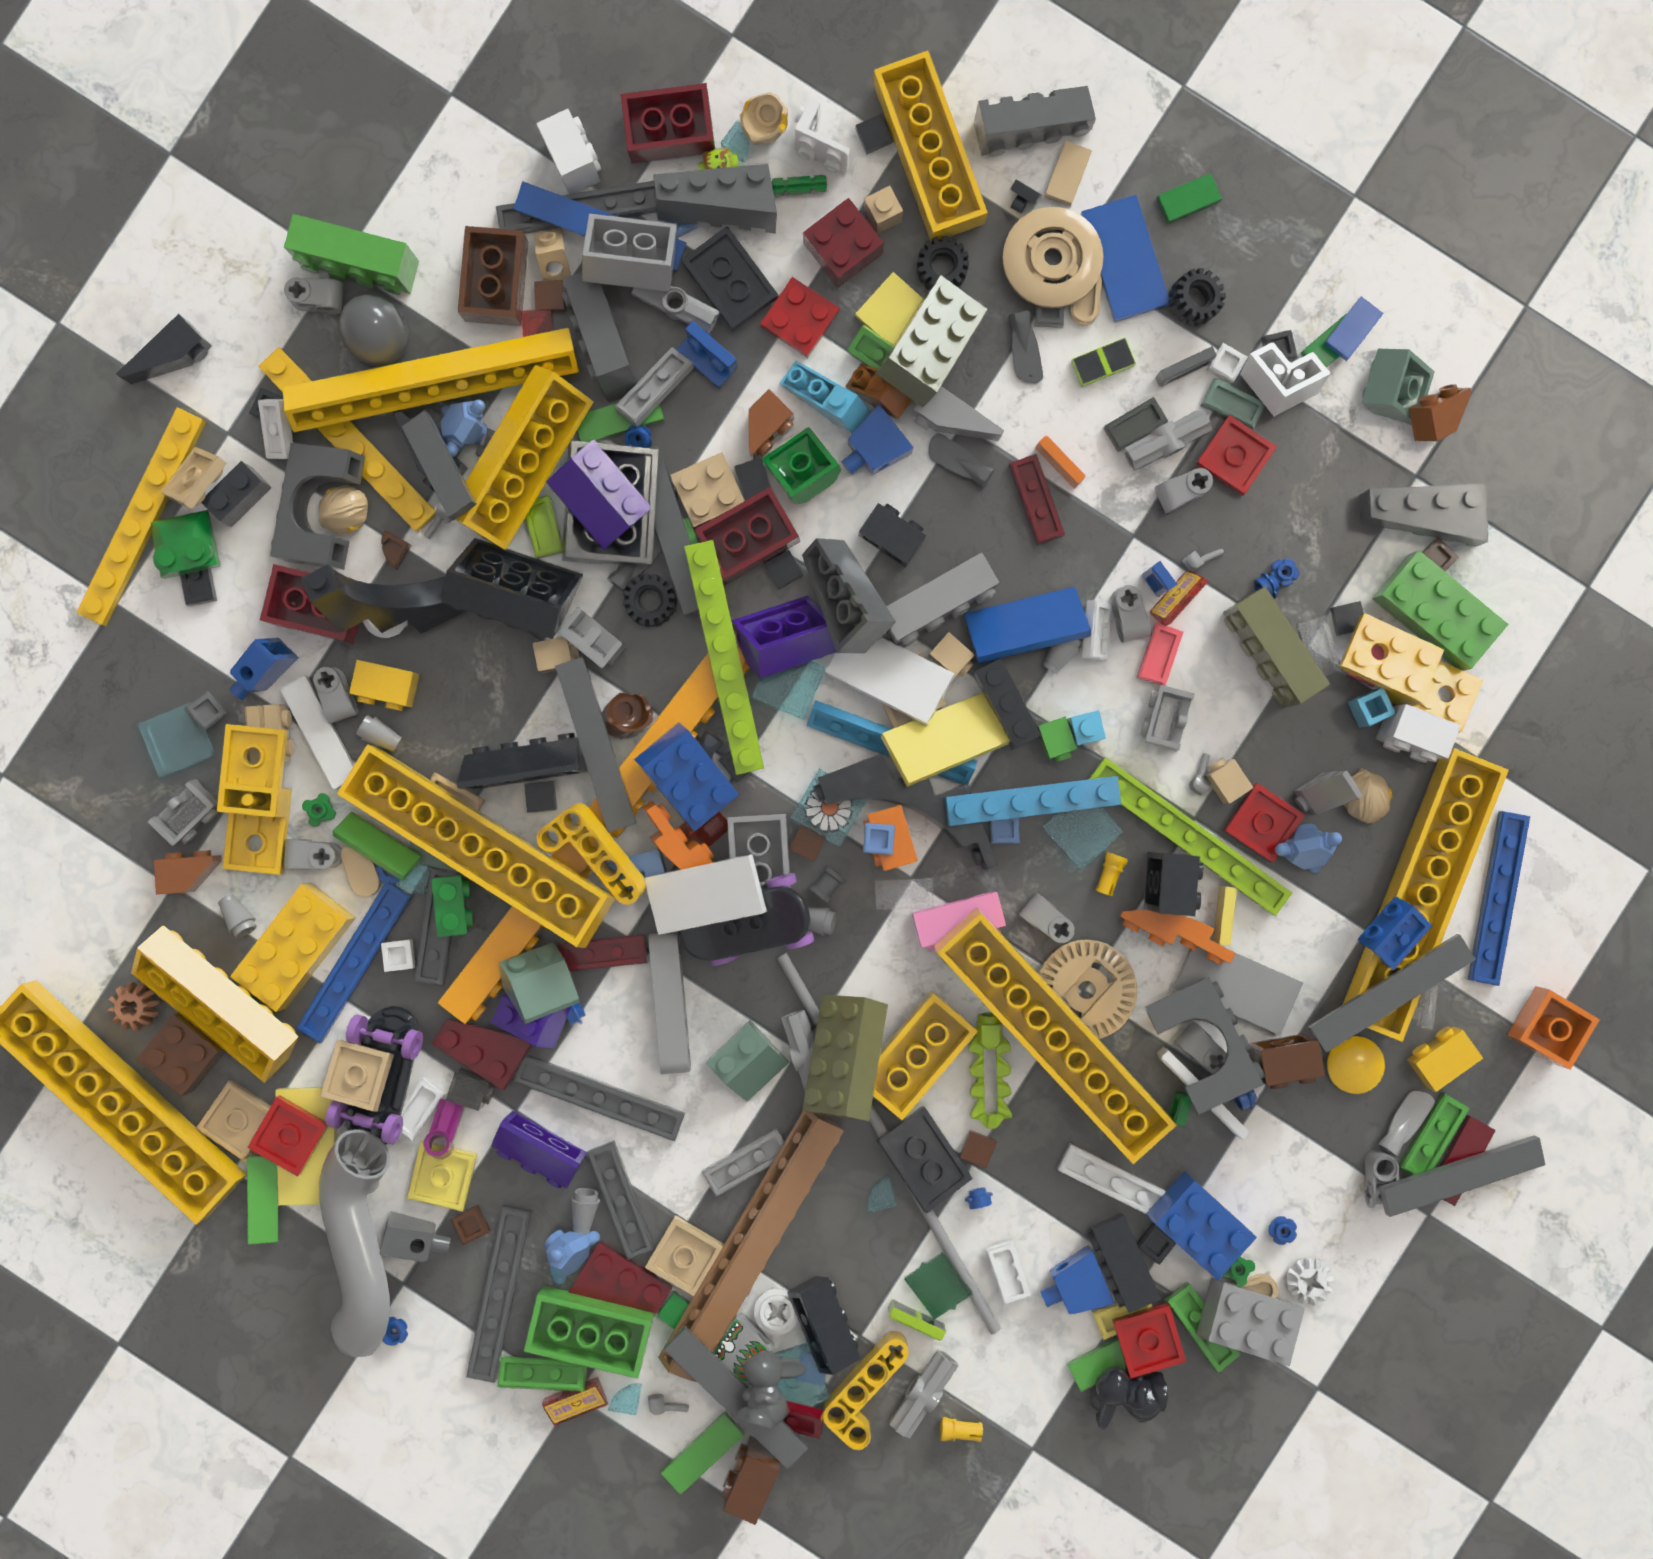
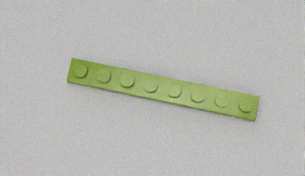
M710 540L684 546L735 774L764 769L714 542Z
M1104 757L1088 779L1118 776L1121 806L1189 855L1200 856L1199 862H1202L1205 867L1273 916L1279 913L1292 895L1290 890L1108 758Z

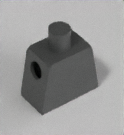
M391 1211L379 1255L427 1262L429 1252L447 1255L451 1238L434 1234L436 1228L434 1222Z

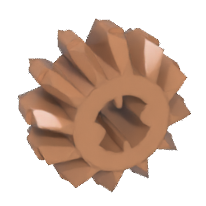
M129 982L126 987L120 986L116 988L117 995L110 996L109 998L110 1002L115 1005L108 1008L107 1011L109 1013L115 1012L116 1016L112 1022H121V1029L128 1030L131 1027L133 1031H139L142 1029V1026L148 1027L152 1025L151 1017H158L160 1014L154 1009V1006L160 1005L161 1001H153L152 997L156 993L152 990L147 991V986L143 983L137 986L135 982ZM132 1002L136 1003L137 1007H135L134 1009L137 1011H133L131 1006L135 1004Z

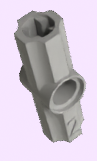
M671 286L670 292L633 288L632 291L633 297L661 310L669 318L680 320L688 325L694 321L708 334L713 331L720 314L718 310L687 295L679 287ZM678 298L683 301L681 307L677 309L668 306L669 302L673 299Z
M1201 408L1176 422H1167L1151 431L1150 435L1125 447L1123 449L1125 458L1134 471L1151 464L1161 457L1163 459L1185 448L1186 444L1213 430L1211 421Z
M804 1009L782 1016L781 1019L790 1044L789 1051L796 1072L799 1071L804 1091H806L815 1038L813 1037L811 1025Z
M937 1349L920 1375L917 1374L910 1382L905 1392L904 1400L889 1421V1425L903 1437L911 1438L927 1412L931 1413L938 1405L943 1394V1388L959 1366L950 1355Z

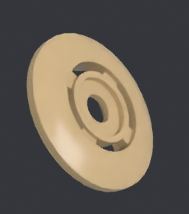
M1045 207L1026 214L1010 230L1003 248V268L1009 284L1023 299L1041 307L1061 308L1078 302L1092 290L1101 274L1103 248L1094 227L1080 214L1061 207ZM1053 230H1060V231H1062V234H1060V233H1047V234L1042 235V236L1039 237V238L1035 236L1036 234L1041 233V232H1047V231H1053ZM1050 249L1058 250L1062 256L1061 262L1057 265H1049L1044 258L1046 251ZM1066 276L1070 277L1069 280L1058 284L1043 282L1045 279L1055 281Z
M1086 939L1064 944L1048 956L1039 971V975L1060 998L1064 997L1073 1009L1081 1012V1017L1079 1018L1098 1039L1107 1037L1119 1030L1134 1010L1137 999V982L1134 971L1128 960L1118 950L1106 943ZM1095 962L1102 965L1111 975L1113 982H1108L1102 972L1092 967V963ZM1084 981H1090L1095 986L1094 995L1087 999L1082 998L1078 994V986Z

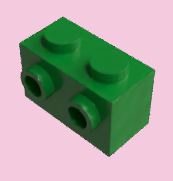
M463 874L433 877L431 880L437 937L467 934L469 931L468 927L473 926L472 909H466L465 898L470 897L469 880H463Z

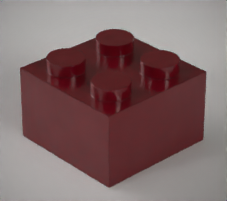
M847 198L803 232V244L837 288L883 254V241L850 198Z

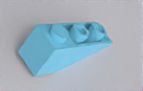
M795 361L779 383L832 423L851 434L870 413V410L857 394L798 361Z

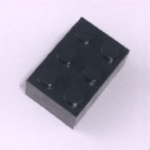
M1148 852L1144 909L1160 914L1195 916L1196 910H1199L1201 907V892H1197L1198 880L1203 878L1204 866L1202 862H1199L1200 856Z

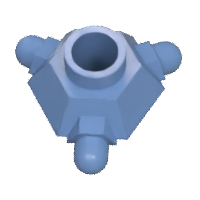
M482 400L456 403L442 407L441 414L444 416L441 420L442 437L452 457H455L458 451L462 450L467 444H479L483 434L487 433V426L482 421V413L485 410V403Z
M1302 824L1296 828L1290 840H1286L1285 843H1280L1275 847V852L1304 870L1308 869L1311 873H1318L1321 870V866H1325L1331 858L1337 845L1342 842V836L1337 832L1323 833L1314 824Z
M558 1230L548 1237L544 1247L547 1249L546 1253L551 1276L556 1284H563L566 1281V1277L576 1272L589 1257L590 1246L598 1243L600 1240V1234L597 1231L580 1234L571 1231L564 1233L562 1230Z

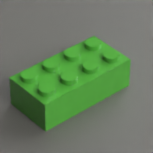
M292 214L284 248L292 256V259L301 265V269L311 273H318V270L328 272L330 277L345 281L346 277L355 279L356 283L369 288H373L375 284L384 287L385 291L400 295L401 291L411 294L419 260L406 243Z
M1420 550L1407 555L1372 597L1377 604L1418 638L1444 649L1441 657L1462 671L1472 669L1509 625Z
M546 1285L541 1287L537 1294L524 1352L638 1379L655 1313L568 1293L569 1291Z

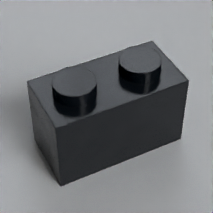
M240 461L205 496L201 503L221 523L232 527L272 487L253 467Z
M878 503L859 530L858 536L906 568L925 540L926 535L922 533L924 528L913 520L906 522L900 518V512L887 503L885 506H882Z

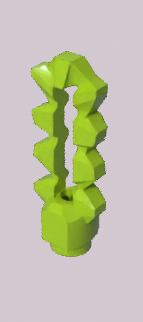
M984 1012L977 1015L976 1029L978 1032L969 1043V1052L978 1055L969 1066L971 1076L977 1078L970 1088V1096L977 1098L970 1116L971 1119L979 1120L987 1129H995L1004 1119L1012 1118L1011 1110L1004 1101L1005 1097L1012 1095L1009 1084L1002 1079L1011 1074V1066L1001 1056L1011 1051V1045L1003 1035V1026L1000 1020L992 1012ZM984 1048L987 1050L996 1048L997 1111L985 1112Z

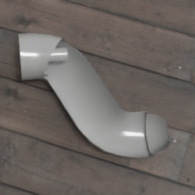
M360 1129L349 1130L339 1136L327 1154L319 1179V1201L322 1219L342 1293L341 1306L331 1321V1332L334 1344L338 1350L352 1357L373 1355L386 1334L390 1317V1294L382 1257L379 1255L380 1249L367 1204V1195L378 1188L380 1179L390 1166V1155L386 1145L380 1138Z

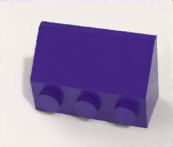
M594 439L572 456L545 482L603 550L652 508Z
M808 595L731 620L745 662L759 678L771 676L774 673L797 667L800 664L820 659L836 652L822 610Z
M514 1111L502 1120L491 1144V1147L496 1149L497 1155L507 1160L515 1159L522 1163L521 1167L525 1171L532 1174L540 1173L547 1177L546 1181L557 1188L562 1186L568 1188L587 1155V1152Z

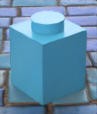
M1384 688L1371 690L1347 702L1359 728L1371 726L1396 714Z
M1099 710L1067 718L1076 746L1106 739Z

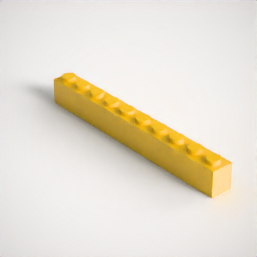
M569 328L283 387L284 411L293 432L524 384L535 365L551 370L559 376L577 373L579 370Z

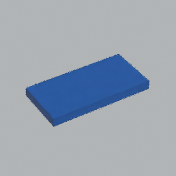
M1137 195L1082 211L1080 215L1094 227L1101 240L1103 266L1100 275L1114 322L1169 306L1168 293Z
M1076 587L964 613V620L978 663L1091 636V628Z

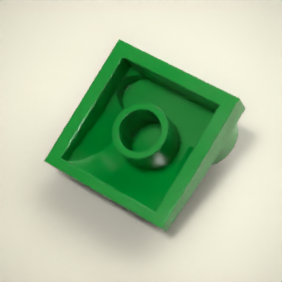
M807 427L762 458L767 468L786 492L788 498L797 504L808 502L836 482L838 475L842 471L837 461L810 427Z
M208 510L151 522L155 548L153 563L159 570L161 578L167 579L221 567Z

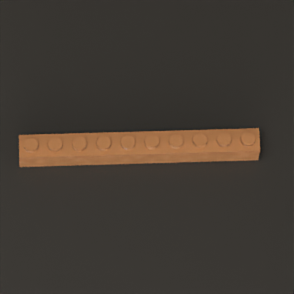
M802 1112L667 1343L686 1326L712 1352L720 1345L723 1335L735 1319L745 1298L750 1294L756 1279L764 1270L769 1257L780 1243L786 1228L794 1219L796 1211L810 1192L812 1184L819 1172L824 1168L825 1162L844 1132L832 1119L819 1114ZM663 1348L658 1358L668 1373L696 1382Z

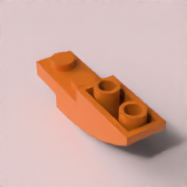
M650 801L642 807L658 829L649 838L678 868L685 869L713 863L711 859L714 855L705 843L700 845L695 840H692L685 845L689 840L679 827L673 829L668 822L672 817L662 804L657 806L654 802Z
M1150 910L1123 911L1119 916L1124 919L1122 925L1138 933L1140 928L1150 933L1149 940L1164 947L1165 943L1172 945L1176 937L1179 936L1182 938L1179 942L1180 944L1193 951L1197 947L1207 951L1206 958L1219 965H1222L1223 961L1230 964L1236 954L1210 940L1215 928L1183 915L1160 914Z

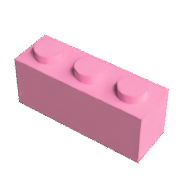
M991 891L912 912L920 946L922 948L927 947L928 951L935 950L934 945L976 907L1001 932L1000 927L1006 926L998 893Z

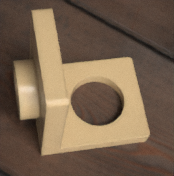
M562 228L534 233L535 254L543 281L563 280V278L571 276L565 253ZM556 261L563 266V269L558 274H551L546 269L547 264Z

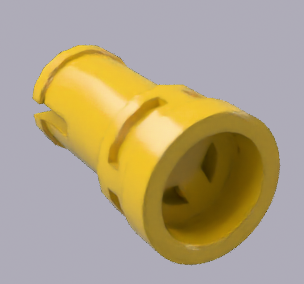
M1106 852L1104 859L1106 861L1103 863L1104 869L1095 890L1113 897L1120 873H1123V867L1127 865L1128 859Z
M941 1417L939 1428L940 1441H955L956 1439L982 1441V1437H980L983 1435L982 1422L957 1421L956 1418Z

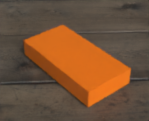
M1045 435L1038 442L1035 449L1075 489L1084 480L1085 474L1048 436Z

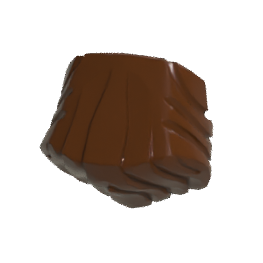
M619 693L610 700L602 711L608 734L616 739L620 738V740L633 738L642 733L653 720V711L642 694Z

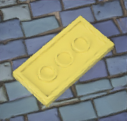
M984 693L936 711L927 726L914 720L881 735V739L907 787L1004 747L1010 742Z
M323 1087L276 1089V1097L281 1095L326 1121L328 1108L333 1101L320 1096ZM328 1126L303 1172L298 1177L277 1165L278 1206L320 1204L319 1179L327 1154L337 1141L336 1128Z

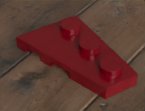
M446 1019L432 1042L434 1046L501 1090L507 1088L532 1047L531 1044L509 1033L483 1028L470 1023L464 1024L454 1019Z
M599 1241L568 1293L658 1313L673 1285L631 1259L627 1260L626 1256Z

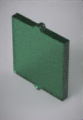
M943 1252L926 1263L921 1262L919 1268L904 1278L934 1320L950 1309L955 1310L957 1304L973 1293Z

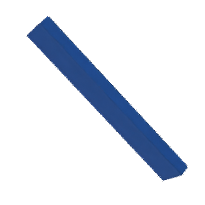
M524 181L521 183L513 208L514 211L584 237L586 236L589 214L618 217ZM677 238L673 266L675 271H678L687 244L685 241Z
M1505 811L1498 812L1472 952L1476 960L1470 963L1467 980L1496 986L1500 985L1531 816Z
M384 884L296 1027L297 1030L316 1042L323 1043L381 949V943L385 942L413 895L395 884Z

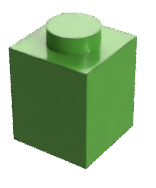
M1066 716L1037 726L1041 734L1039 740L1046 759L1054 757L1055 762H1059L1072 757L1070 751L1076 750L1077 746Z

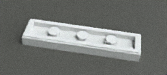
M304 675L280 688V691L332 790H337L344 783L354 763L333 723L330 724L326 720L321 708V701L310 679Z
M1164 1046L1156 1053V1056L1186 1086L1199 1081ZM1223 1104L1210 1109L1239 1139L1245 1140L1251 1134Z
M1069 1143L1057 1167L1058 1171L1145 1214L1166 1192V1190Z

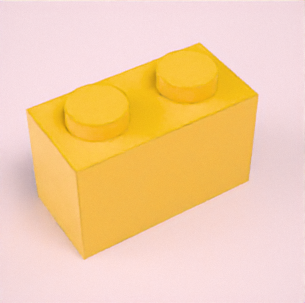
M356 660L349 694L357 695L358 702L374 705L375 700L386 702L385 708L402 711L403 706L413 707L420 674Z
M1456 1027L1443 1028L1435 1035V1040L1428 1045L1424 1043L1416 1047L1412 1051L1413 1055L1407 1059L1426 1088L1435 1092L1439 1091L1483 1059L1462 1029Z

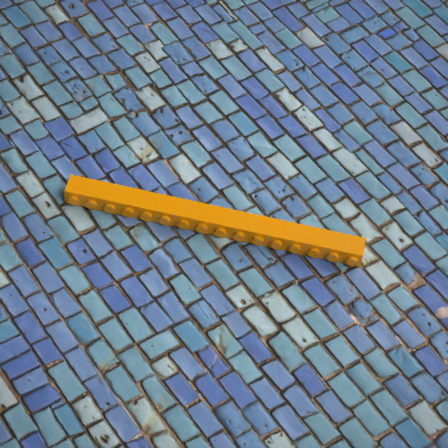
M738 648L743 675H745L750 667L746 664L741 649ZM708 654L619 767L634 815L644 806L645 801L642 799L648 791L653 793L657 789L634 759L678 722L696 738L698 735L695 732L701 722L706 725L716 712L712 708L719 699ZM596 797L588 808L607 830ZM627 827L608 833L618 839ZM588 838L590 845L595 848L599 847L595 838ZM570 841L551 855V857L586 879L592 873V870L589 868L590 866ZM512 906L438 1001V1004L464 1024L472 1019L477 1021L487 1009L483 1004L490 996L494 999L503 988L499 962L520 955L525 950L527 952L532 950L540 940L536 937L542 928L546 930L547 928Z

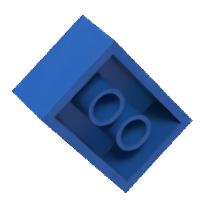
M679 722L634 759L694 832L739 795L689 730Z
M1186 1171L1179 1176L1146 1213L1164 1233L1216 1280H1219L1257 1238Z

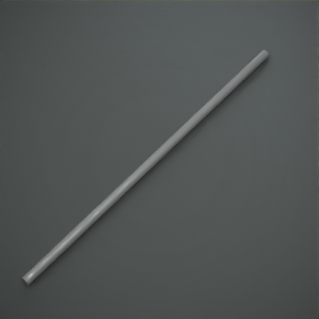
M784 953L776 959L817 1028L819 1009L787 953ZM872 1104L869 1122L877 1136L880 1137L888 1130ZM912 1195L990 1334L997 1333L1001 1329L935 1212L932 1209L930 1212L925 1213Z

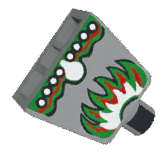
M740 1313L714 1354L746 1385H750V1382L744 1375L743 1366L745 1362L758 1351L767 1350L772 1352L775 1345L743 1313Z

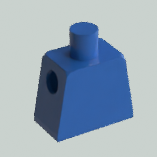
M879 404L848 438V446L853 452L841 462L851 475L863 466L874 475L911 455L914 447Z
M280 638L255 639L230 670V674L237 680L230 687V692L238 699L244 700L251 692L266 691L299 657Z
M1089 1245L1053 1267L1050 1272L1055 1285L1040 1291L1047 1307L1063 1301L1069 1314L1115 1304Z

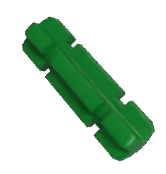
M814 175V178H810V176L787 177V180L773 178L771 181L774 196L784 195L785 192H788V195L811 193L812 190H815V193L827 191V178L825 175Z

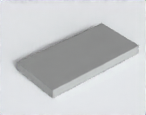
M1199 947L1195 951L1189 950L1173 986L1174 989L1180 991L1209 977L1212 983L1218 982L1224 994L1221 1001L1225 1009L1230 1007L1235 1016L1281 1035L1303 982L1237 953L1230 964L1223 961L1222 965H1219L1206 958L1207 951Z

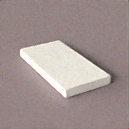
M882 637L865 654L835 653L825 671L826 675L926 726L929 724L955 677L953 672Z
M752 854L644 878L658 935L767 912Z

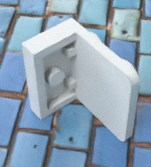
M809 98L806 106H800L795 117V122L797 123L795 128V150L806 160L813 161L815 159L824 163L825 168L834 173H839L840 171L847 173L850 149L816 133L820 125V102Z

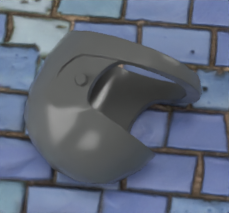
M370 293L354 297L344 306L340 315L339 332L344 341V347L350 351L355 359L366 366L378 368L393 365L403 357L409 344V327L404 313L393 301L383 295Z

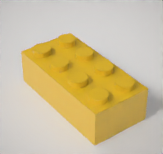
M301 884L230 977L275 1012L286 1009L356 917L314 884Z
M931 990L882 1047L873 1096L898 1118L903 1120L970 1042L978 1030Z

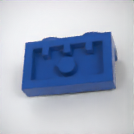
M692 321L685 329L687 338L677 348V351L692 361L698 371L720 388L738 368L737 359Z
M1394 897L1360 935L1358 941L1369 948L1387 967L1394 970L1432 925L1413 905L1398 897Z

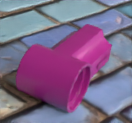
M440 1099L429 1134L424 1139V1148L433 1158L442 1160L451 1155L454 1148L453 1142L465 1105L447 1099ZM440 1137L445 1138V1148L440 1152H433V1141Z

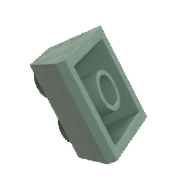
M1378 348L1376 357L1371 364V373L1367 386L1363 390L1362 404L1374 414L1412 425L1408 408L1419 403L1420 398L1428 395L1435 371L1410 349Z
M553 942L499 962L502 987L525 1024L580 1003L565 959Z
M750 1020L708 1059L706 1064L725 1085L748 1101L779 1073L789 1061Z

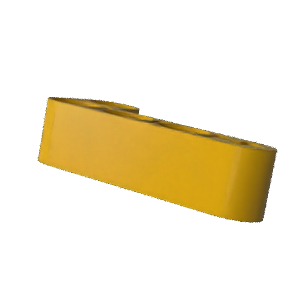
M581 803L571 805L537 833V844L546 852H554L570 841L615 899L621 904L630 905L645 892L646 885L643 875L586 805ZM571 813L579 817L580 825L572 822L570 818ZM549 830L557 834L558 842L550 838ZM589 837H593L597 840L599 845L598 848H595L592 845H590L588 839ZM607 860H611L616 864L617 871L611 870L608 867ZM623 873L625 877L619 880L618 877ZM630 885L633 887L631 891L627 889Z
M899 1331L888 1332L824 1402V1423L847 1446L854 1450L864 1449L869 1444L871 1438L869 1421L860 1410L908 1358L907 1339ZM890 1345H893L894 1347L900 1345L901 1350L898 1351L896 1349H893L890 1352ZM878 1364L882 1366L883 1370L879 1374H872L868 1371V1368L871 1365ZM852 1386H860L863 1392L855 1396L850 1394L848 1390ZM838 1407L844 1412L842 1415L834 1417L829 1414V1410ZM855 1427H860L865 1432L857 1437L853 1436L850 1431Z

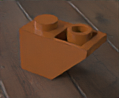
M861 363L858 369L853 372L851 379L845 387L874 408L880 404L889 416L899 419L912 399L876 374L878 369Z
M1457 384L1446 385L1439 388L1440 392L1424 396L1419 399V403L1409 407L1414 440L1439 441L1456 432L1470 398L1471 388H1458Z
M770 389L749 408V453L753 459L758 455L761 457L766 455L774 445L772 441L779 434L783 437L794 425L792 423L794 413Z
M211 850L193 851V857L183 858L182 852L164 853V859L154 860L156 895L196 891L221 863L222 855L211 856Z

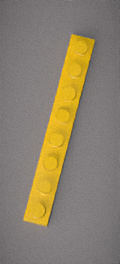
M280 347L258 366L282 392L283 387L312 382ZM351 421L317 427L335 448L348 449L365 456L362 476L415 532L418 533L435 517L436 510Z
M176 408L76 613L107 626L152 534L151 522L159 520L169 500L161 491L195 447L206 424L205 420L181 408Z

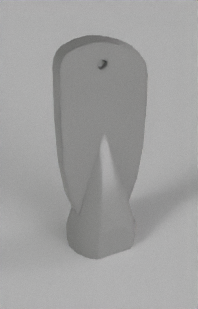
M1421 1091L1409 1092L1395 1112L1388 1127L1387 1135L1380 1140L1378 1146L1397 1157L1402 1145L1414 1135L1435 1104L1434 1098L1430 1094Z

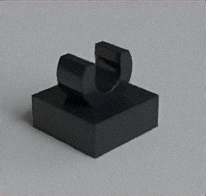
M1016 179L1010 190L1018 195L1010 208L1022 213L1028 201L1037 205L1042 194Z

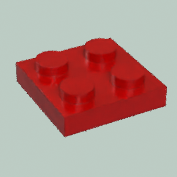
M791 277L760 325L763 329L808 358L840 312V308L794 277Z
M1229 415L1195 464L1200 468L1208 470L1216 479L1243 496L1277 446Z
M1254 783L1253 789L1248 792L1223 831L1270 863H1274L1278 857L1275 847L1290 839L1305 814L1260 784Z
M279 1095L275 1098L247 1148L298 1177L303 1172L328 1126L326 1121Z
M1168 1303L1112 1319L1128 1375L1131 1379L1186 1362Z

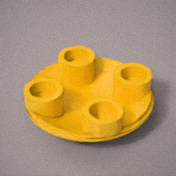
M1353 1036L1328 1051L1327 1071L1337 1088L1347 1093L1361 1094L1372 1090L1381 1081L1385 1070V1060L1380 1048L1373 1041L1365 1037Z

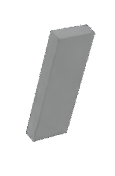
M671 347L614 407L616 412L638 427L694 369L693 362Z
M778 1128L771 1130L702 1170L716 1197L771 1166L785 1142Z

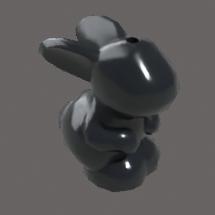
M1117 1365L1105 1369L1096 1378L1095 1389L1090 1396L1091 1405L1097 1410L1096 1421L1098 1427L1105 1429L1109 1425L1116 1407L1119 1405H1123L1127 1412L1138 1422L1150 1421L1160 1411H1165L1168 1391L1162 1372L1155 1371L1148 1378H1144V1375L1131 1379Z

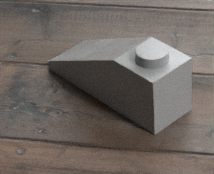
M942 386L924 407L917 404L913 409L912 415L916 417L914 421L926 430L931 428L936 432L999 441L1004 433L1001 427Z
M1347 770L1322 772L1294 790L1297 796L1295 798L1296 804L1303 813L1307 812L1309 815H1318L1363 796Z

